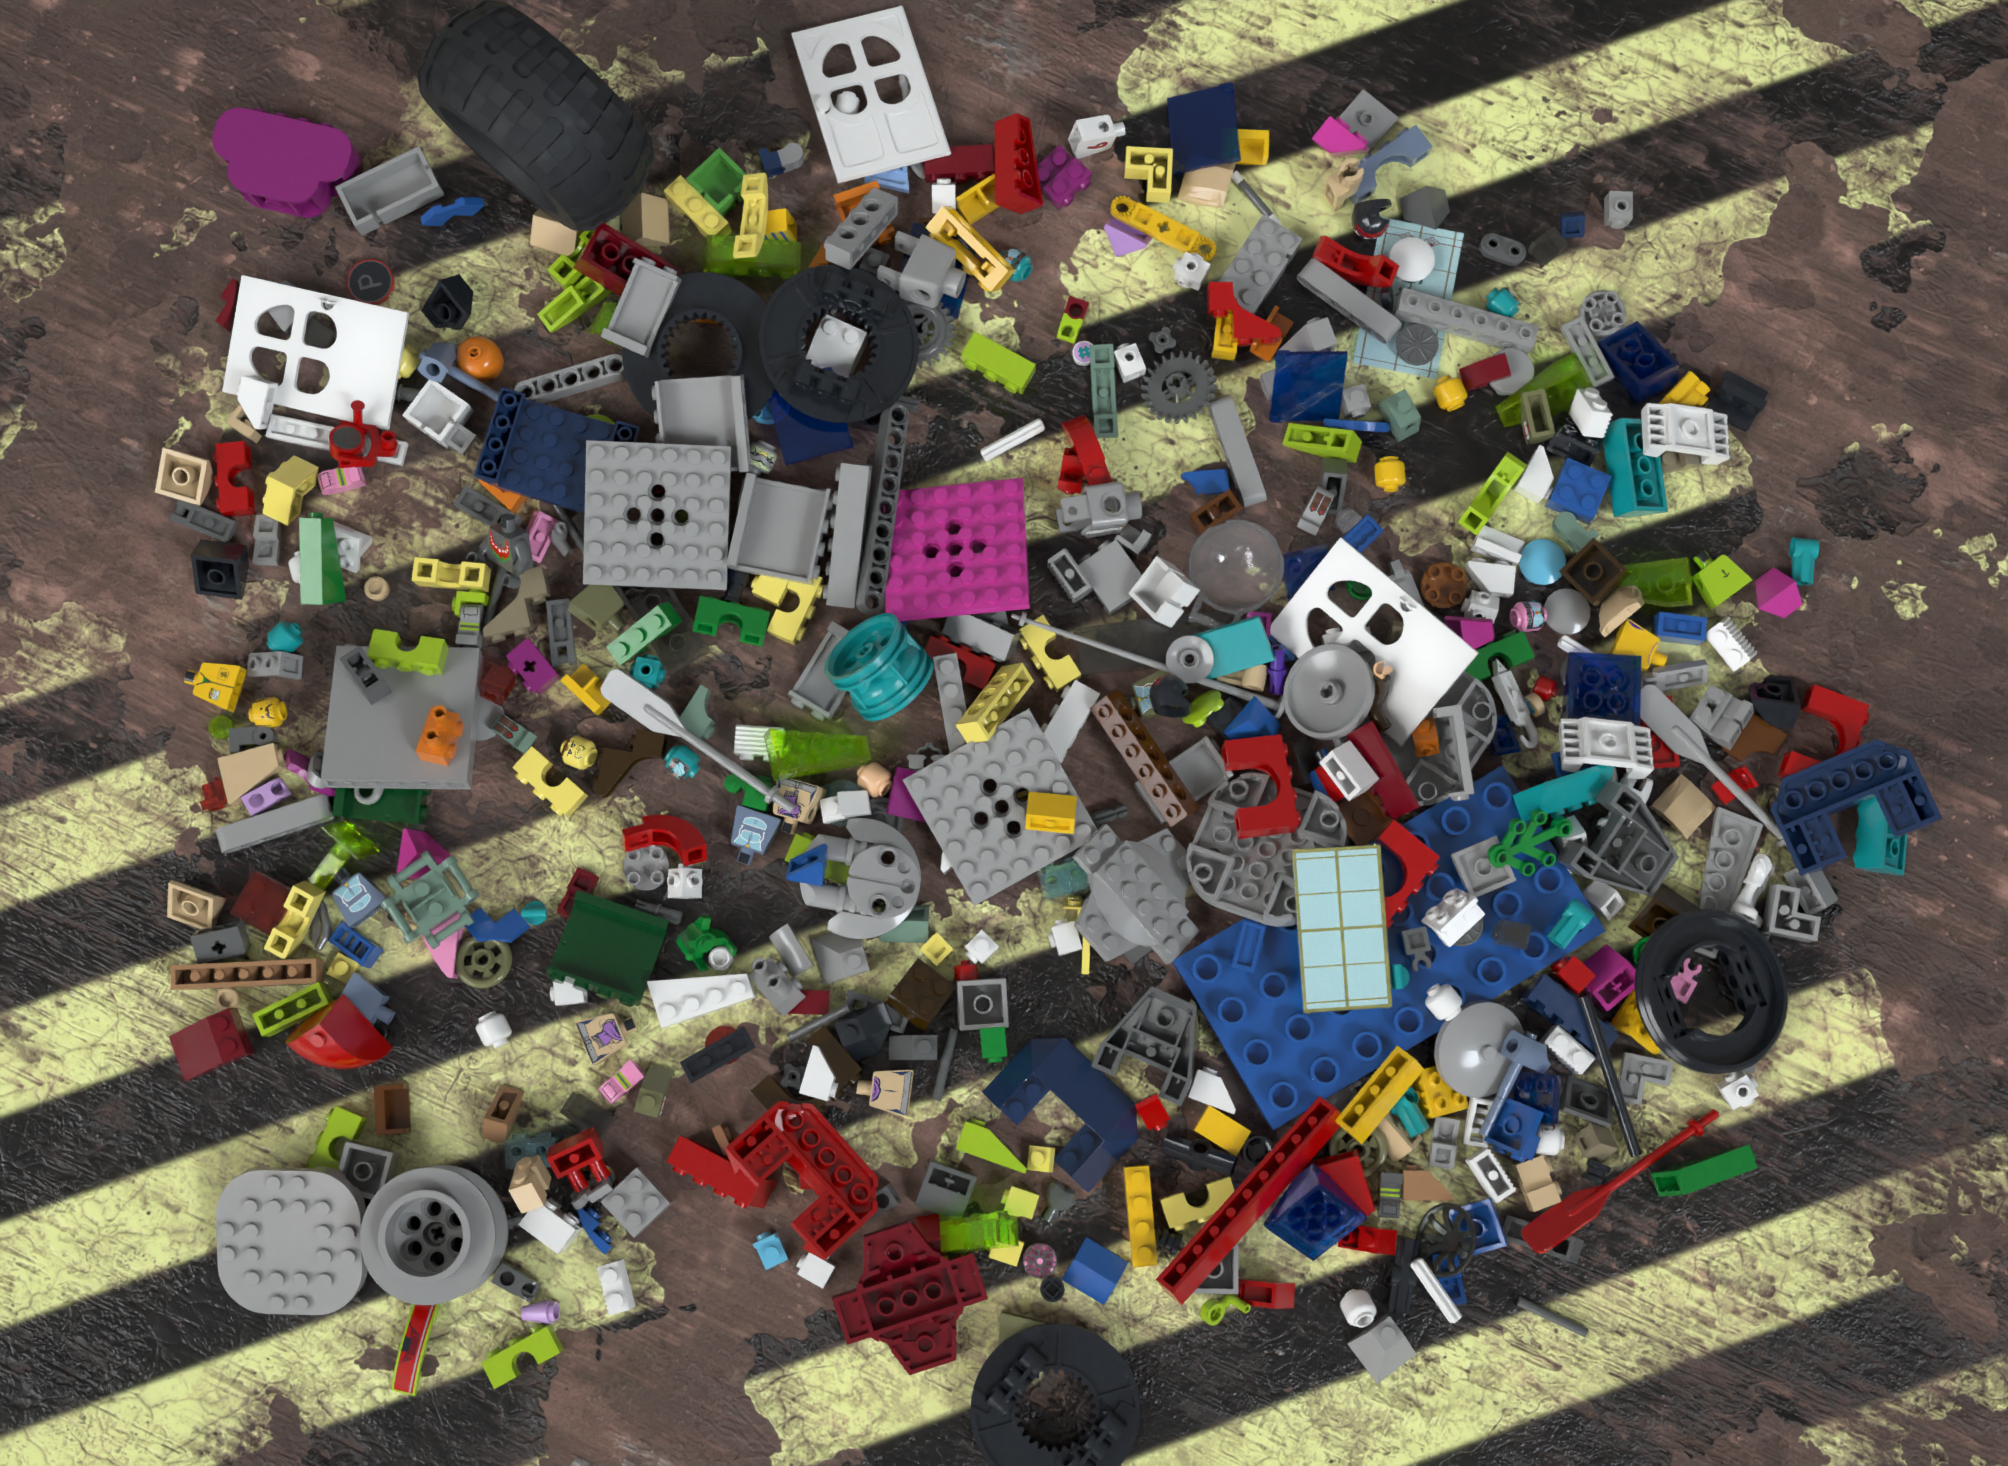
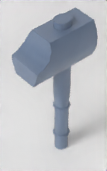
M434 342L429 350L423 349L419 356L422 361L418 371L424 377L441 383L448 374L491 399L498 400L500 392L453 365L456 361L458 348L453 342Z
M1512 1030L1506 1036L1502 1044L1501 1055L1512 1060L1497 1095H1495L1496 1097L1486 1118L1483 1119L1484 1122L1478 1132L1485 1137L1488 1136L1523 1066L1542 1074L1550 1067L1551 1064L1547 1058V1045L1537 1041V1035L1529 1031L1524 1035Z

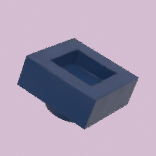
M1584 212L1560 213L1559 236L1561 239L1584 237L1586 218Z

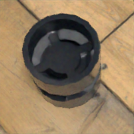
M1251 1135L1240 1149L1241 1156L1248 1165L1256 1167L1273 1149L1274 1145L1267 1137Z

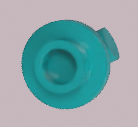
M532 901L525 908L521 909V916L529 924L540 925L547 919L548 910L542 902Z
M1402 964L1390 966L1388 968L1390 988L1395 990L1404 989L1410 978L1408 970Z

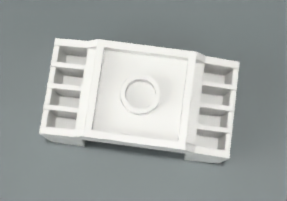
M1647 403L1641 410L1643 455L1658 457L1665 451L1700 455L1701 464L1718 465L1730 459L1728 417L1726 414L1714 412L1712 409L1673 403Z
M1588 717L1560 719L1559 741L1562 770L1576 773L1580 770L1583 763L1625 767L1627 778L1645 779L1654 770L1650 728L1636 726L1632 722Z

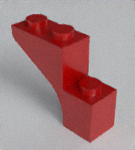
M1209 282L1207 286L1208 315H1213L1214 318H1227L1231 314L1232 342H1238V346H1250L1252 342H1261L1263 346L1275 345V342H1279L1281 339L1280 328L1250 313L1238 304L1233 292V282Z

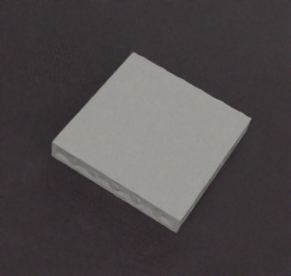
M345 644L344 646H336L321 771V781L325 787L471 790L484 660L480 648L472 645H466L463 648L447 645L449 651L442 675L434 674L433 676H428L419 671L412 670L411 672H402L392 667H387L386 669L377 668L392 692L371 705L339 659L358 647V645ZM368 645V646H361L362 649H363V650L365 651V653L367 654V653H368V649H369V645ZM402 645L401 651H412L416 647ZM437 705L444 706L447 711L459 713L464 723V732L461 737H458L456 742V755L454 759H450L448 766L420 760L416 753L430 708Z

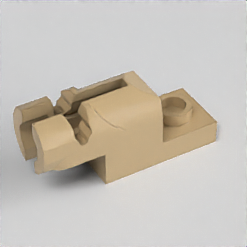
M1355 157L1344 160L1338 166L1337 172L1325 178L1323 194L1334 212L1343 207L1345 199L1358 191L1363 179L1364 169L1363 167L1361 169L1357 167L1359 160Z

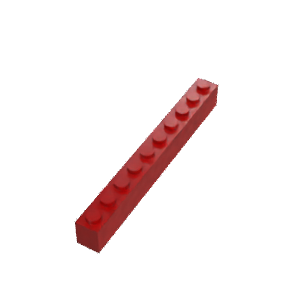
M1320 1096L1314 1101L1157 1277L1156 1281L1169 1296L1181 1306L1340 1128L1335 1122L1336 1118L1340 1115L1337 1108Z

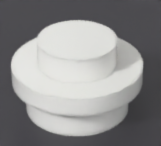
M723 946L714 948L709 954V963L716 970H726L733 962V957Z

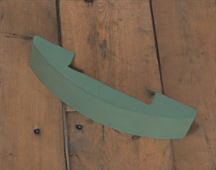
M1113 344L1090 345L1094 432L1097 439L1118 438Z

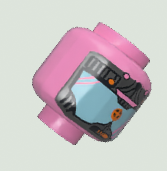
M1537 600L1517 602L1510 611L1511 625L1519 632L1540 630L1547 620V611Z

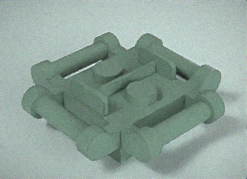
M427 850L421 854V858L397 874H391L386 878L396 894L384 900L381 906L384 910H388L403 933V939L407 945L424 935L431 948L435 949L440 946L441 941L465 925L469 926L475 922L467 909V905L480 897L477 889H473L457 865L458 860L454 855L446 858L438 865ZM424 866H429L431 869L429 872L403 888L401 885L402 881ZM446 870H450L465 893L463 898L446 875ZM401 901L413 921L419 927L412 931L396 906ZM460 913V918L434 935L433 930Z

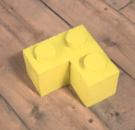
M1126 147L1124 178L1147 180L1146 202L1169 203L1173 149Z
M294 455L288 461H284L276 471L269 473L265 481L267 489L262 501L264 503L263 514L287 526L294 521L301 513L303 496L316 486L319 467Z

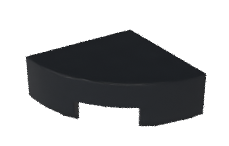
M1393 286L1382 287L1380 292L1382 308L1392 314L1394 304Z

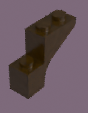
M637 729L636 735L632 734L630 740L632 752L604 748L603 753H600L598 756L597 767H600L599 776H595L593 782V790L596 791L595 795L602 798L609 797L637 763L647 759L664 760L668 736L663 733Z

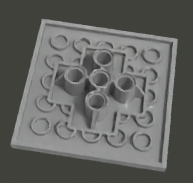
M586 440L583 584L727 590L728 566L726 563L729 545L731 446ZM657 484L662 485L665 489V495L662 498H657L653 494V488ZM632 507L640 511L641 515L637 521L629 517L628 513ZM656 508L664 512L665 516L661 522L654 520L652 516ZM680 509L687 511L689 516L688 520L684 523L679 522L676 518V513ZM659 532L663 535L664 542L662 545H655L652 542L653 533Z
M1029 708L997 726L996 732L989 741L976 743L971 741L903 779L904 784L974 906L1084 845L1098 831ZM993 779L997 784V788L994 791L986 790L984 787L985 780ZM1025 788L1029 792L1076 796L1074 834L1025 829L1028 799L1020 800L1016 794L1017 790ZM1005 800L1009 805V809L1005 812L998 811L996 802ZM977 812L986 813L988 821L984 824L978 823L975 820V814ZM1010 821H1017L1021 826V830L1016 833L1010 832L1007 827Z

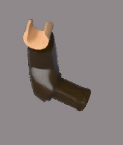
M1384 661L1377 662L1373 666L1375 673L1373 676L1375 695L1367 715L1373 721L1379 733L1388 730L1392 726L1381 709L1389 690L1391 677L1388 674L1393 671L1390 665L1383 668Z

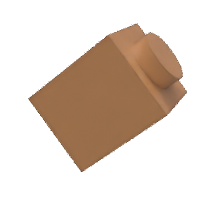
M501 1084L484 1117L482 1138L506 1144L518 1116L524 1096L523 1090Z
M1406 1165V1169H1400V1173L1403 1174L1401 1200L1453 1201V1195L1428 1170H1421V1165Z

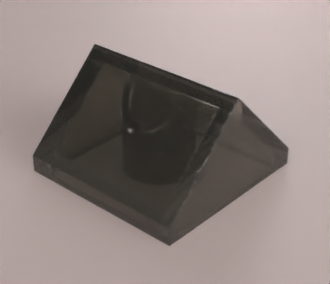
M1305 735L1283 740L1288 748V756H1286L1287 765L1290 764L1292 768L1291 786L1299 788L1312 784L1309 773L1320 767L1313 755L1316 753L1312 737Z

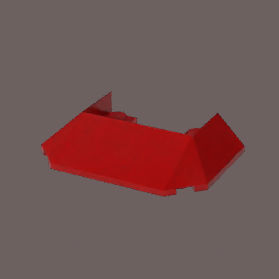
M778 1101L725 1147L735 1174L741 1169L756 1187L787 1161L819 1196L790 1225L806 1242L802 1248L824 1261L878 1211V1201H876L878 1176L813 1104H791L785 1101Z

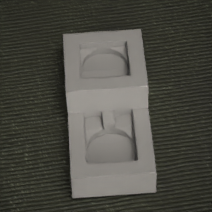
M256 515L253 532L255 547L252 562L254 565L278 566L281 545V522L267 515Z
M1443 1115L1434 1118L1429 1166L1454 1169L1457 1151L1456 1141L1460 1123L1458 1117Z

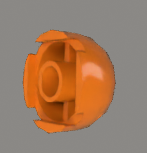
M476 335L468 337L457 348V368L475 377L482 383H486V381L491 379L494 380L503 369L504 358L500 348L494 341L485 336Z

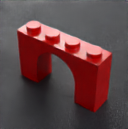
M1816 684L1807 688L1800 710L1823 718L1833 725L1839 740L1837 751L1833 757L1859 746L1862 739L1860 734L1861 728L1866 725L1870 715L1867 712L1868 704ZM1790 751L1784 754L1777 776L1785 778L1823 761Z
M1282 735L1225 740L1221 748L1225 771L1242 769L1261 770L1273 779L1277 789L1275 800L1267 805L1237 808L1234 815L1237 838L1244 839L1295 833L1298 825L1301 824L1300 811L1295 808L1294 801L1297 799L1296 789L1291 787L1292 768L1290 764L1287 765L1286 756H1288V748L1286 742L1282 741Z
M1395 820L1391 821L1375 840L1399 860L1404 873L1400 889L1392 896L1383 897L1385 931L1394 922L1391 920V917L1397 911L1400 914L1408 905L1407 897L1411 893L1415 895L1424 885L1421 882L1426 874L1431 876L1437 869L1439 864L1436 861L1440 858L1439 855Z

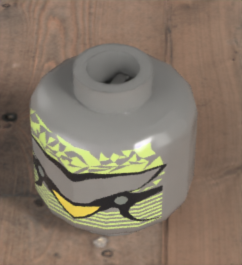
M758 440L757 443L752 442L750 444L752 469L749 472L759 477L761 473L769 474L778 457L774 451L775 447L761 440Z

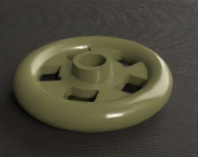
M471 935L459 945L456 951V973L465 984L471 987L489 988L495 986L510 971L512 965L511 949L507 942L487 940V942H484L485 948L475 951L473 945L479 943V941H476ZM495 946L501 951V954L497 957L491 951ZM465 956H472L471 966H464ZM483 957H487V963L483 965L480 964V960ZM497 963L501 967L496 974H493L490 970ZM475 970L484 972L482 979L473 977Z
M1340 1127L1330 1139L1329 1155H1337L1343 1149H1346V1152L1353 1150L1355 1145H1361L1363 1149L1359 1152L1361 1161H1365L1364 1171L1366 1177L1376 1173L1383 1166L1388 1152L1386 1139L1380 1129L1376 1127L1371 1133L1370 1141L1365 1140L1363 1144H1360L1354 1138H1351L1346 1143L1342 1137L1347 1132ZM1370 1147L1378 1148L1376 1158L1369 1157Z

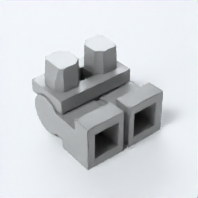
M1710 685L1689 720L1700 729L1702 735L1731 750L1741 734V729L1745 728L1752 717L1754 708L1752 703L1745 700L1741 701L1733 697L1732 694Z

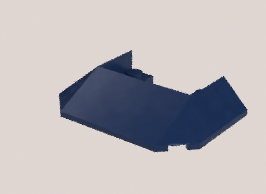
M1875 739L1783 778L1780 790L1770 810L1800 876L1826 870V866L1848 858L1829 816L1876 797L1895 838L1917 829L1921 831L1942 819L1911 751Z
M1066 1038L1031 1039L982 1093L1016 1125L1027 1116L1050 1090L1065 1103L1085 1124L1054 1157V1161L1089 1193L1138 1139L1135 1103L1104 1073L1091 1067L1092 1062Z

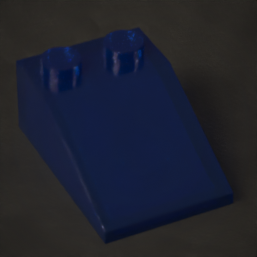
M1638 321L1598 342L1599 348L1624 389L1638 404L1678 383L1679 363Z

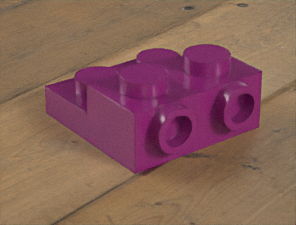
M1060 145L1037 165L1041 193L1058 210L1063 206H1069L1075 199L1074 195L1080 190L1082 192L1086 190L1092 182V173L1076 157H1071Z

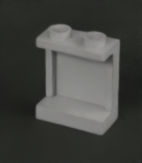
M1117 540L1104 542L1098 547L1099 551L1092 556L1087 554L1078 561V566L1093 585V591L1103 603L1104 609L1109 616L1133 600L1128 593L1142 576Z

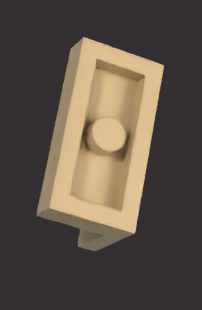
M1390 1111L1377 1126L1386 1139L1387 1155L1393 1162L1398 1161L1411 1152L1423 1139L1420 1134L1410 1138L1399 1116L1394 1115Z

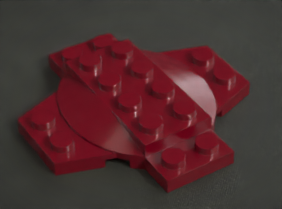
M911 1220L865 1234L863 1237V1274L856 1288L832 1296L847 1345L870 1337L877 1342L887 1343L891 1348V1352L909 1375L955 1361L957 1319L962 1315L964 1307L988 1299L973 1250L951 1258L949 1255L946 1256L939 1251L933 1250Z

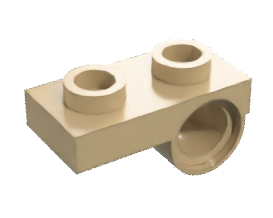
M1261 664L1217 677L1216 681L1263 692L1268 668Z

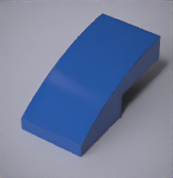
M1439 1254L1432 1255L1433 1264ZM1457 1255L1454 1257L1456 1268L1460 1265ZM1447 1258L1441 1263L1440 1271H1450ZM1462 1272L1447 1278L1435 1276L1455 1305L1467 1303L1461 1279Z

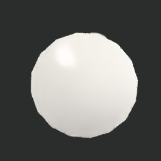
M1407 237L1399 240L1393 245L1389 253V259L1400 265L1395 276L1398 280L1411 282L1423 280L1430 275L1435 264L1433 249L1426 241L1416 237Z

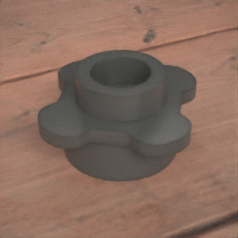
M1163 327L1161 331L1157 333L1152 332L1149 335V340L1153 342L1154 350L1158 354H1162L1169 348L1172 349L1176 346V340L1172 339L1170 335L1171 330L1168 327Z
M786 1064L783 1067L785 1073L783 1079H781V1085L785 1088L791 1086L795 1087L796 1090H800L806 1068L803 1066L798 1068L793 1067L792 1064Z

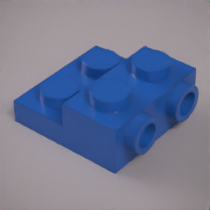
M1507 1097L1484 1141L1493 1144L1491 1149L1502 1154H1506V1151L1511 1152L1510 1157L1521 1162H1524L1525 1159L1533 1160L1541 1137L1536 1136L1544 1112Z

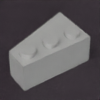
M1316 317L1307 321V324L1276 352L1280 366L1288 365L1292 376L1329 364L1338 343L1328 317L1324 319Z

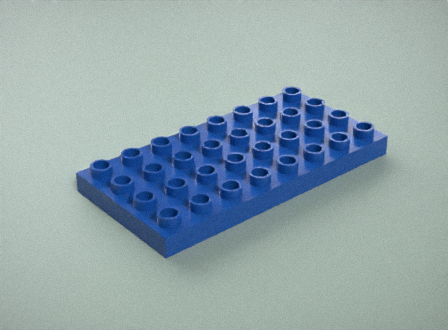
M1503 765L1473 782L1474 794H1469V799L1454 801L1449 797L1401 825L1439 855L1440 858L1436 861L1439 866L1431 876L1426 874L1421 880L1424 883L1421 889L1415 895L1411 893L1407 897L1406 901L1409 903L1400 914L1396 911L1391 917V920L1394 922L1386 931L1388 968L1395 964H1402L1408 970L1410 977L1404 989L1395 990L1390 988L1391 1007L1303 1013L1297 924L1276 927L1248 918L1242 919L1266 926L1254 974L1230 967L1242 920L1172 962L1271 1130H1275L1305 1112L1319 1096L1326 1099L1380 1067L1397 1045L1406 1051L1437 1033L1445 1019H1437L1425 1004V1000L1428 997L1427 991L1437 983L1440 986L1444 984L1451 985L1461 997L1462 1005L1477 1000L1490 1001L1605 932L1597 916L1594 915L1591 921L1582 930L1578 931L1565 949L1550 941L1547 934L1563 916L1561 915L1563 910L1574 898L1592 912L1594 911L1567 868L1557 861L1551 867H1546L1538 859L1522 852L1513 855V857L1521 861L1529 860L1535 865V871L1531 876H1524L1518 869L1510 866L1516 881L1476 897L1478 899L1476 904L1485 913L1482 917L1483 931L1477 941L1467 946L1452 945L1448 947L1431 927L1421 921L1426 916V912L1430 908L1437 906L1443 900L1444 895L1450 890L1458 888L1466 892L1450 855L1494 836H1497L1501 844L1509 829L1510 821L1514 818L1521 819L1512 796L1520 792ZM1540 825L1537 826L1533 835L1543 831ZM1517 834L1512 844L1517 843L1522 834ZM1550 840L1533 846L1542 851H1550L1556 856V859L1559 856ZM1374 841L1369 845H1379L1383 897H1389L1394 895L1402 885L1404 877L1403 868L1393 854L1377 841ZM1426 926L1431 951H1426L1425 956L1431 960V968L1426 969L1425 962L1420 960L1417 963L1419 971L1414 972L1411 967L1414 957L1413 954L1406 956L1401 931Z

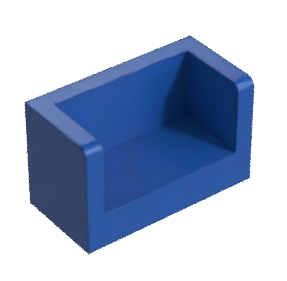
M1659 612L1652 618L1651 633L1663 642L1698 646L1705 641L1707 618Z

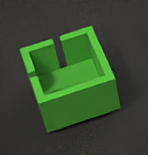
M718 148L686 178V181L724 218L736 207V200L739 203L743 200L741 196L743 175L747 174L726 153Z

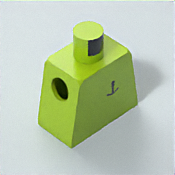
M1704 550L1693 558L1701 568V571L1694 575L1692 579L1710 611L1752 581L1742 569L1724 554L1713 561Z

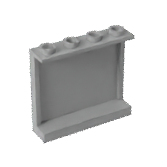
M743 374L655 381V386H652V398L657 401V410H654L655 424H659L660 432L656 435L657 443L731 446V471L749 472L752 469Z
M746 473L726 563L728 568L813 585L814 579H818L820 566L817 565L819 556L823 557L825 543L822 542L824 533L828 534L830 520L827 519L828 512L833 511L834 508L831 489L827 488L826 491L761 479L757 478L756 474Z
M1461 704L1432 709L1433 718L1449 716L1459 789L1444 791V793L1454 801L1469 799V794H1474Z

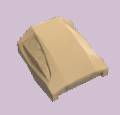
M1190 155L1177 200L1198 206L1223 209L1236 163L1230 164Z
M1636 585L1619 586L1601 603L1599 630L1604 637L1610 634L1645 603L1642 598V592Z
M1682 774L1650 806L1658 816L1663 817V820H1666L1676 833L1683 835L1681 838L1684 841L1689 838L1695 829L1716 808Z

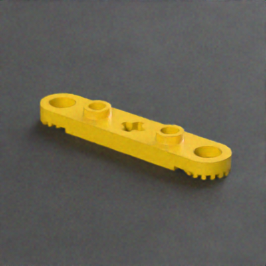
M1119 196L1112 201L1110 211L1115 219L1184 254L1185 252L1199 254L1206 262L1214 258L1216 245L1211 238L1209 239L1140 202L1133 201L1129 197ZM1118 204H1125L1129 210L1126 213H1119L1116 206ZM1167 225L1168 231L1159 232L1160 227ZM1207 245L1211 252L1206 255L1198 251V247Z

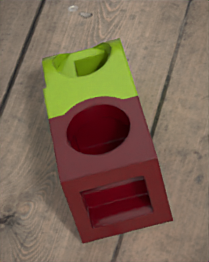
M1069 296L1057 333L1058 339L1075 344L1080 328L1088 313L1089 302Z

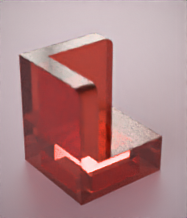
M214 777L213 782L202 785L205 800L200 801L203 811L211 813L232 806L228 804L222 777Z

